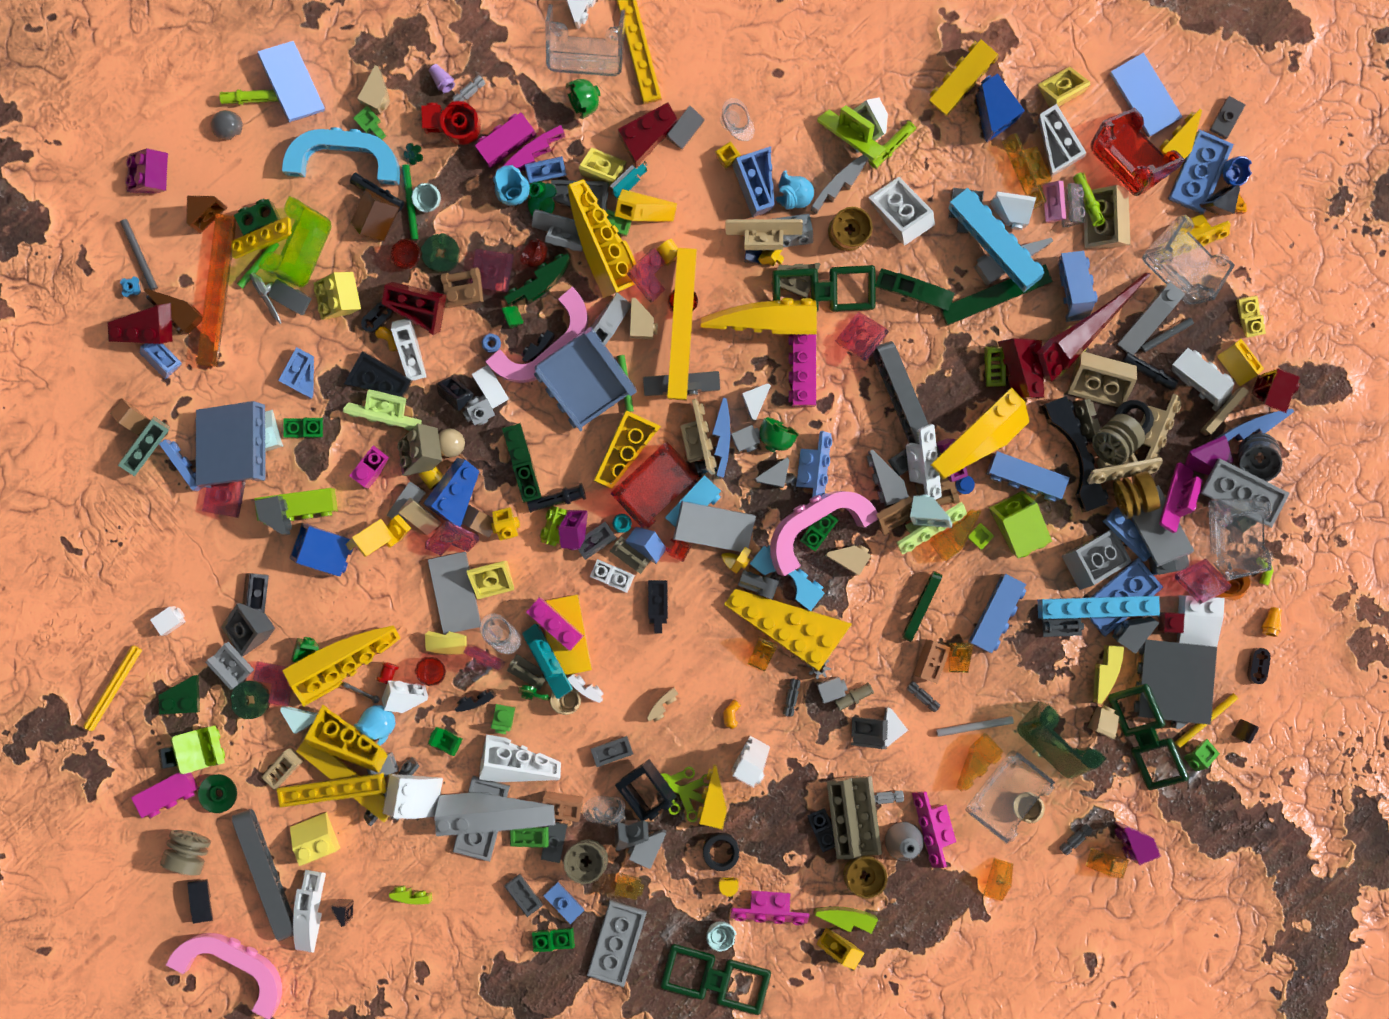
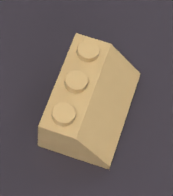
M1113 185L1092 190L1094 198L1100 204V211L1105 222L1100 226H1093L1089 214L1085 212L1083 202L1085 248H1116L1130 245L1128 188Z
M1083 352L1078 357L1074 366L1068 394L1119 407L1127 401L1137 381V366Z

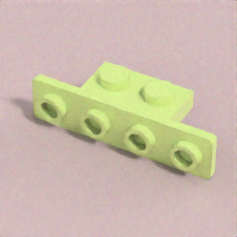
M370 389L367 391L365 406L349 402L343 408V412L349 416H360L372 422L380 421L388 426L404 427V429L409 431L417 423H422V420L404 416L406 398Z
M962 502L946 511L952 524L960 521L967 515ZM910 522L905 525L910 534L897 542L898 548L902 554L910 552L919 544L928 541L938 532L944 531L947 527L913 525Z

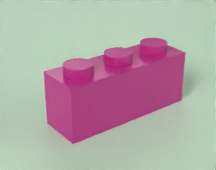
M520 112L518 115L513 114L510 116L508 122L504 125L496 126L492 130L493 133L487 137H481L475 147L488 166L492 168L534 138L536 133L522 112Z
M541 597L526 612L569 651L584 637L580 631Z
M191 772L186 774L177 773L131 797L141 818L148 816L150 819L160 814L159 809L163 807L169 809L177 805L178 799L183 797L186 800L194 796V791L199 789Z

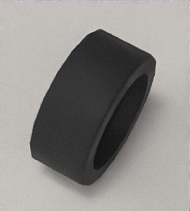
M1129 400L1121 404L1115 415L1126 414L1134 408L1144 412L1145 422L1141 427L1146 435L1151 430L1154 422V417L1149 407L1139 400Z
M727 833L711 835L703 846L705 863L716 871L731 869L739 859L737 841ZM716 841H726L732 847V856L725 863H717L710 856V848Z

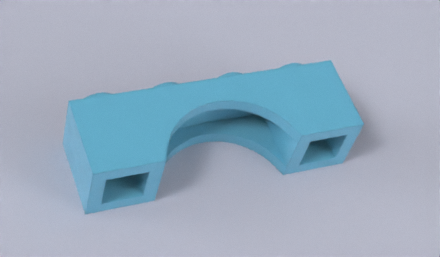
M770 545L768 547L763 546L749 563L764 576L776 571L771 560ZM801 569L798 571L794 570L787 575L793 579L796 586L795 600L811 611L825 594L822 591L824 587L815 580L813 583L807 579L808 575Z

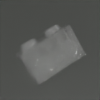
M1070 183L1068 187L1064 188L1066 219L1062 220V227L1085 223L1084 191L1081 184Z

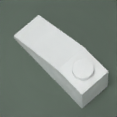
M408 318L393 321L391 331L406 377L411 380L425 378L426 372L412 321Z

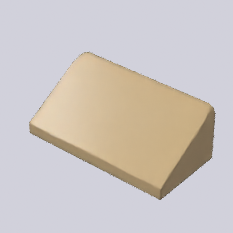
M411 497L398 511L399 514L427 535L441 524L438 518Z

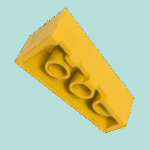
M982 39L978 43L975 41L969 47L968 51L970 53L965 58L962 56L955 64L957 68L953 73L949 71L942 79L944 83L941 87L938 88L936 86L929 95L931 97L929 99L930 103L945 116H948L964 98V94L973 88L977 79L981 78L988 71L990 64H994L998 60V53Z
M627 410L624 411L593 481L612 489L661 426Z
M324 705L319 710L305 737V740L311 747L377 773L380 772L388 756L382 747L360 733L355 727L345 722Z

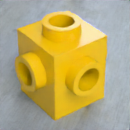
M511 507L492 512L494 522L491 523L494 534L498 535L500 541L518 536L517 528H520L518 516L514 517Z

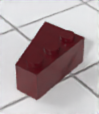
M669 102L618 129L619 136L636 168L667 137V134L676 124L677 117Z
M390 282L384 285L382 304L401 316L407 317L417 326L428 330V333L435 335L441 332L447 295Z
M171 303L157 305L107 322L109 342L149 344L173 342Z
M1012 338L997 341L999 347H1002L1005 356L1003 363L1004 365L1007 364L1010 376L1007 377L1010 387L1023 400L1044 398V376L1037 354L1042 347V340Z
M1277 368L1258 375L1252 394L1259 398L1264 405L1286 413L1293 394H1296L1299 389L1300 383L1298 381L1300 377Z

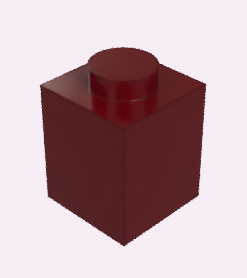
M1160 612L1158 631L1184 633L1185 614Z

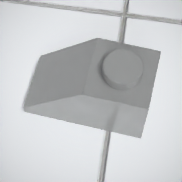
M662 829L649 834V841L631 846L628 850V853L631 854L629 860L651 869L666 835V830Z

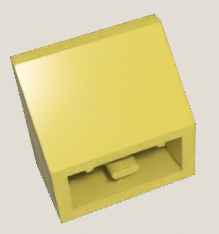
M334 272L314 283V293L316 294L321 320L349 315L361 309L353 272Z

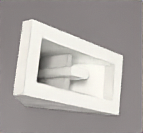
M768 383L742 393L750 418L754 422L771 387Z
M885 707L884 720H888L885 746L888 747L906 733L908 729L890 707Z

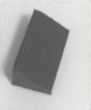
M689 106L667 134V139L683 150L705 119L694 108Z

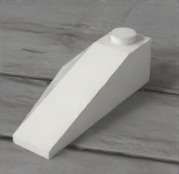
M486 734L479 779L493 782L560 780L561 762L541 753L535 754L528 751V747L523 745L519 747L505 737Z

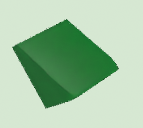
M517 306L502 308L507 324L511 329L524 323Z

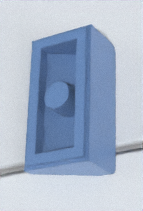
M562 156L525 164L529 183L566 176Z
M144 343L140 346V354L165 379L182 364L164 344Z

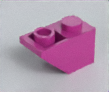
M373 445L349 476L363 487L369 489L381 474L389 457Z

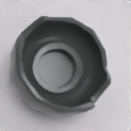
M222 110L213 116L211 127L213 133L218 138L231 140L234 136L241 134L243 123L241 117L235 112Z

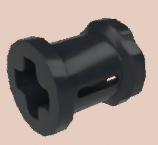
M705 460L694 461L698 476L702 477V474L708 472Z

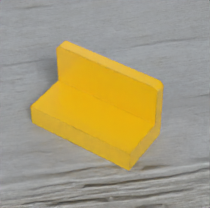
M1239 339L1231 347L1218 355V359L1239 386L1259 375L1264 369L1242 339Z
M380 519L352 537L345 545L349 550L357 547L362 555L367 557L391 541L394 536Z

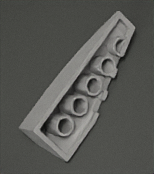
M481 792L439 795L435 812L436 836L556 825L554 805L489 795Z

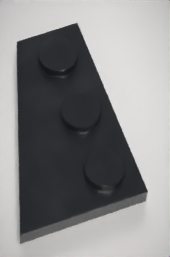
M362 351L344 384L404 397L413 380Z

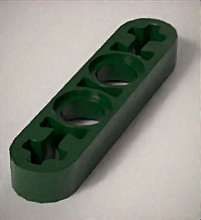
M936 571L931 573L902 634V639L909 642L913 640L940 584L942 574Z

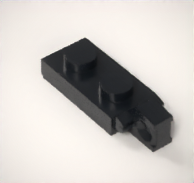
M648 580L649 624H654V634H661L662 624H667L668 580Z

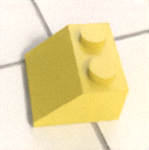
M327 812L290 827L292 849L299 866L340 849Z

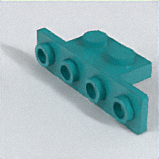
M532 625L522 635L556 699H560L572 691L573 688L539 625Z

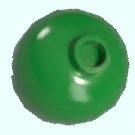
M576 79L566 83V89L570 88L571 92L567 94L575 113H581L579 118L584 119L592 115L598 109L599 96H601L597 85L593 86L586 79Z
M766 417L759 430V436L766 445L765 448L775 452L776 450L785 451L792 447L799 433L790 426L789 428L785 427L781 421Z

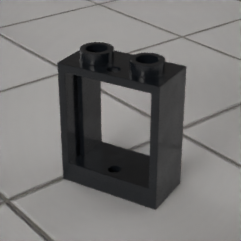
M650 759L622 777L615 784L641 821H645L648 818L650 821L659 815L658 811L661 809L666 811L673 806L672 801L677 797ZM644 773L664 799L651 809H649L631 784V782Z

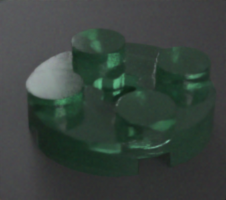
M444 233L429 237L421 247L422 259L426 266L433 271L449 272L459 262L460 248L457 242ZM438 249L446 250L443 258L440 256L436 257Z
M249 680L240 683L231 693L232 710L243 719L260 717L266 713L270 706L271 694L266 686L258 681ZM253 695L255 703L248 705L246 697Z

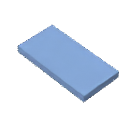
M294 41L258 51L257 55L288 122L325 110Z
M1144 52L1110 72L1111 77L1148 138L1182 118L1181 113Z

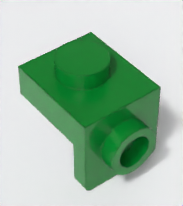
M310 637L297 638L291 658L292 662H298L314 653L315 650L318 651L319 645L315 639Z
M435 727L430 735L428 745L437 747L447 754L455 756L463 738L447 729Z

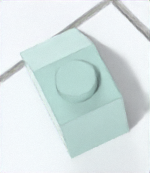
M273 410L265 412V452L283 447Z
M925 494L913 497L910 514L913 525L952 528L950 517L933 497Z

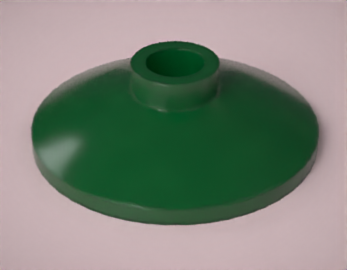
M222 774L211 775L201 783L198 790V798L203 808L207 811L223 813L235 804L237 787L228 776ZM218 789L222 790V796L217 795Z

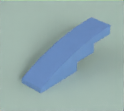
M727 398L722 400L712 436L719 438L714 456L721 458L716 477L723 479L730 445V416Z
M1288 409L1286 413L1282 411L1273 412L1248 420L1229 429L1217 438L1225 435L1227 441L1233 437L1240 441L1253 432L1255 434H1265L1291 415L1294 410Z

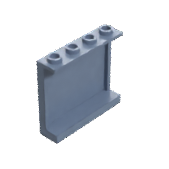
M589 327L535 366L534 375L540 383L544 382L547 386L545 390L551 398H556L559 402L557 406L562 413L566 412L570 417L568 421L572 427H577L580 431L583 430L582 427L624 397L627 395L632 396L637 392L634 384L592 327Z
M250 401L196 410V486L211 488V485L238 481H266L265 404Z

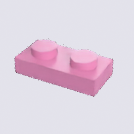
M1063 181L1043 184L1046 222L1052 223L1066 219Z

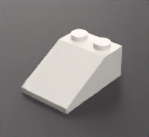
M900 177L869 197L870 202L891 232L904 246L935 225L932 209Z
M1179 595L1178 613L1185 614L1184 633H1177L1176 643L1217 647L1224 618L1225 598Z
M390 774L383 813L392 818L403 819L435 817L443 778Z

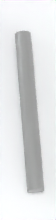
M1012 716L936 729L937 736L941 737L1014 724Z

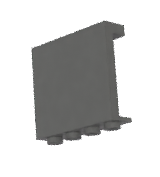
M1146 640L1139 649V654L1142 657L1141 662H1138L1137 674H1140V680L1136 681V686L1142 684L1149 685L1164 720L1211 725L1217 647ZM1144 693L1138 694V701H1134V712H1137L1136 716L1154 718Z

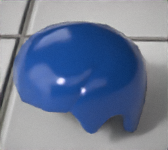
M1236 156L1227 160L1223 166L1224 181L1230 186L1238 184L1241 186L1246 183L1252 174L1250 171L1251 160L1246 156Z

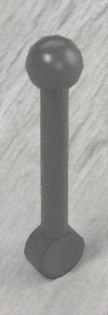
M343 682L342 686L372 699L374 703H378L380 700L378 696H372L349 683Z

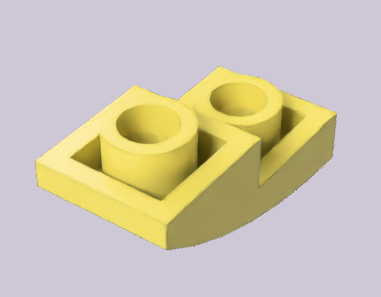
M1254 295L1236 299L1245 337L1266 334L1264 317L1260 315L1258 296Z
M428 631L425 634L426 651L433 653L466 654L467 640L465 635L450 631L446 635Z

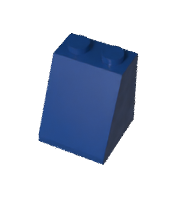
M998 73L993 77L991 75L986 77L978 87L979 91L976 94L986 143L1016 123L1025 111Z
M302 522L290 559L297 564L341 577V574L345 573L347 568V557L351 555L353 549L349 550L345 545L350 538Z

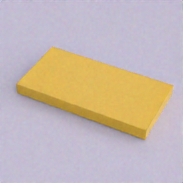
M578 595L547 600L546 602L584 635L576 646L569 651L545 629L547 642L565 675L591 671V661Z

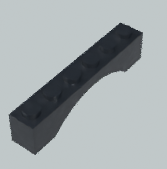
M1067 396L1042 405L1047 423L1066 437L1076 453L1079 464V483L1075 495L1082 513L1108 504L1107 499L1109 497L1107 491L1102 489L1101 484H1088L1087 482L1091 471L1095 470L1093 465L1095 461L1093 455L1087 450L1088 442L1086 437L1080 432V421L1073 414L1074 406L1072 401L1068 400Z

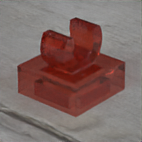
M671 539L670 541L674 543L672 549L666 548L665 550L669 553V556L684 562L692 545L685 541Z

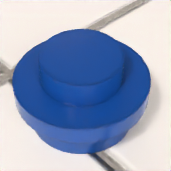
M970 476L959 479L955 482L956 490L961 494H969L973 491L975 482Z

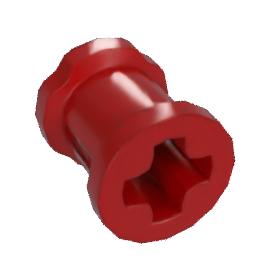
M383 661L380 676L376 680L387 684L388 680H393L395 671L399 669V666Z

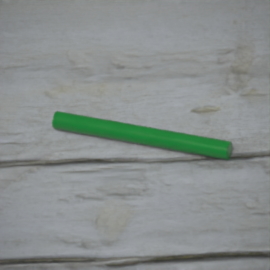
M404 164L402 165L410 236L411 241H416L419 238L415 206L411 198L413 190L410 165Z

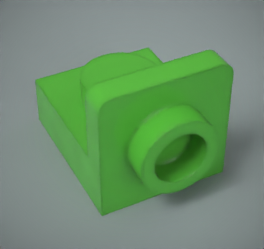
M496 704L493 723L491 724V728L495 729L496 733L506 734V731L512 730L516 707Z
M1205 739L1192 753L1186 754L1184 759L1197 772L1207 769L1220 753L1208 739Z

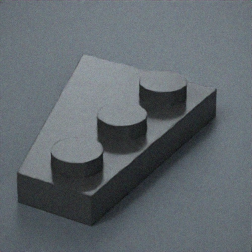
M552 180L551 184L557 190V194L553 197L554 202L571 208L567 185L577 181ZM585 181L597 198L599 207L607 212L609 183Z

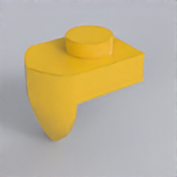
M744 547L740 555L723 553L721 556L725 565L737 574L740 568L745 569L751 560L748 558L751 550Z

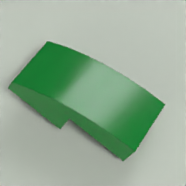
M284 418V438L323 437V418Z
M829 513L811 524L800 541L816 552L839 519Z
M573 928L532 932L533 952H549L555 949H573L575 947Z

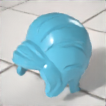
M505 165L496 171L493 181L498 200L508 206L523 203L529 196L530 186L528 180L521 175L519 169L513 165Z
M786 170L782 172L779 181V191L784 195L777 197L775 200L788 210L808 206L814 197V188L811 182L801 176H789Z
M382 705L371 706L363 712L357 724H354V727L372 740L379 739L377 744L381 746L394 730L396 725L395 716L391 711H384Z

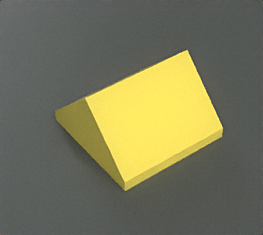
M1068 67L1038 84V89L1050 108L1055 104L1059 107L1084 93L1090 86V81L1073 68Z
M591 148L579 166L580 175L594 181L608 182L609 187H611L610 185L622 175L627 161Z
M508 561L467 570L477 600L514 590Z

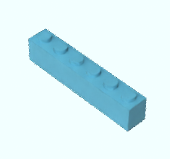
M969 188L965 189L950 201L948 209L1024 293L1042 278L1045 273L1043 267L1030 257V253L1026 248H1022L1017 243L1018 240L1012 233L1009 234L1003 222L992 215L991 209L979 201V196L974 191L971 192Z
M1159 596L1038 599L1039 619L1160 615Z

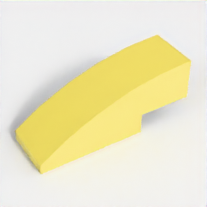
M1104 645L1103 664H1095L1093 702L1102 704L1114 686L1120 672L1124 647Z

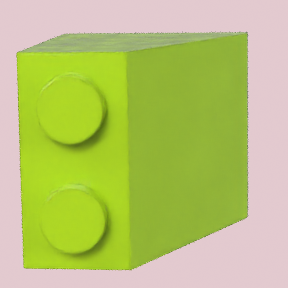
M1024 491L989 507L1010 551L1018 559L1026 557L1030 552L1044 548L1048 543L1052 542L1037 502Z

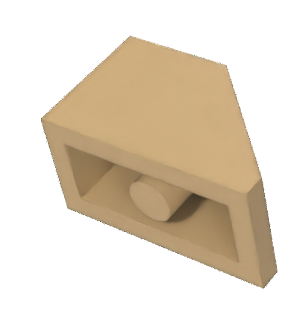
M375 65L357 99L362 105L368 106L370 109L381 114L383 110L388 108L390 97L382 72Z
M632 298L630 338L653 339L654 334L657 335L658 323H654V317L636 298Z
M860 544L858 547L850 546L827 552L825 555L856 575L861 574L871 557L868 554L869 550Z
M1105 705L1103 708L1096 707L1087 728L1115 739L1119 716L1114 714V709Z

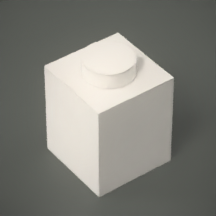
M170 606L150 619L161 636L168 635L186 622L183 618L185 617L184 613L180 608H176V606Z

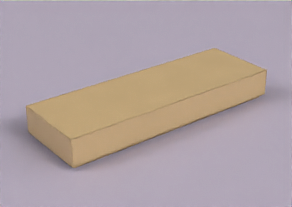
M1244 387L1238 388L1200 432L1203 435L1212 434L1247 395L1248 390Z

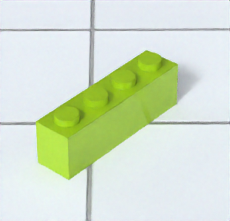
M334 488L254 498L256 501L274 496H282L287 502L288 510L286 511V516L290 521H295L294 517L301 516L302 519H312L315 514L327 517L333 516L332 512H338ZM256 509L257 521H260V520L258 519V514H257V509Z

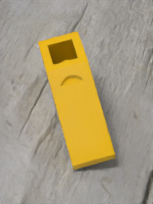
M1201 109L1196 113L1192 111L1184 119L1186 124L1183 127L1179 125L1171 133L1174 137L1170 141L1166 139L1158 147L1161 151L1157 156L1172 170L1178 167L1192 152L1202 113Z
M622 189L617 201L615 216L631 221H674L677 203Z
M714 764L713 769L709 768L706 780L710 781L708 788L704 787L701 799H705L703 807L699 806L697 818H700L699 824L722 829L727 807L717 765Z

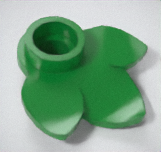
M541 181L530 184L529 195L531 197L528 201V208L532 216L535 210H542L552 214L555 207L553 197L557 194L554 185L550 183L544 184Z
M527 685L519 687L518 693L522 694L521 698L532 700L535 697L542 700H550L548 695L536 693L537 689Z

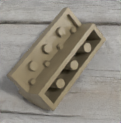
M847 776L827 781L837 859H855L859 856L882 854L872 776Z

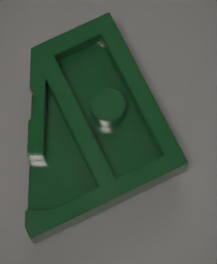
M194 675L158 695L159 714L200 712L199 675Z

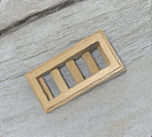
M289 748L278 757L261 778L275 791L300 766L303 759L292 748ZM276 768H278L284 775L282 776V775L276 770ZM271 773L278 779V782L270 775Z

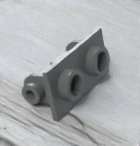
M1081 618L1042 619L1043 637L1082 636L1084 623L1081 622Z

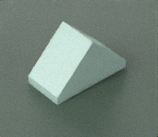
M283 706L280 710L294 734L311 726L318 714L289 706Z

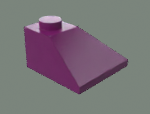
M1224 435L1191 450L1184 465L1193 471L1209 475L1218 458L1233 464L1226 436Z

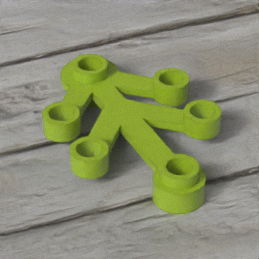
M688 766L683 771L671 776L667 773H661L671 789L679 793L687 812V820L695 822L698 819L697 812L693 809L689 798L704 804L705 799H701L702 794L693 790L709 785V783H704L703 781L707 774H704L700 779L681 786L675 782L684 778H693L695 770L692 767ZM687 769H691L693 771V774L691 776H687L685 774ZM673 800L672 803L678 807V810L673 812L670 807L669 812L672 815H676L680 812V805ZM695 813L696 817L695 819H690L688 815Z

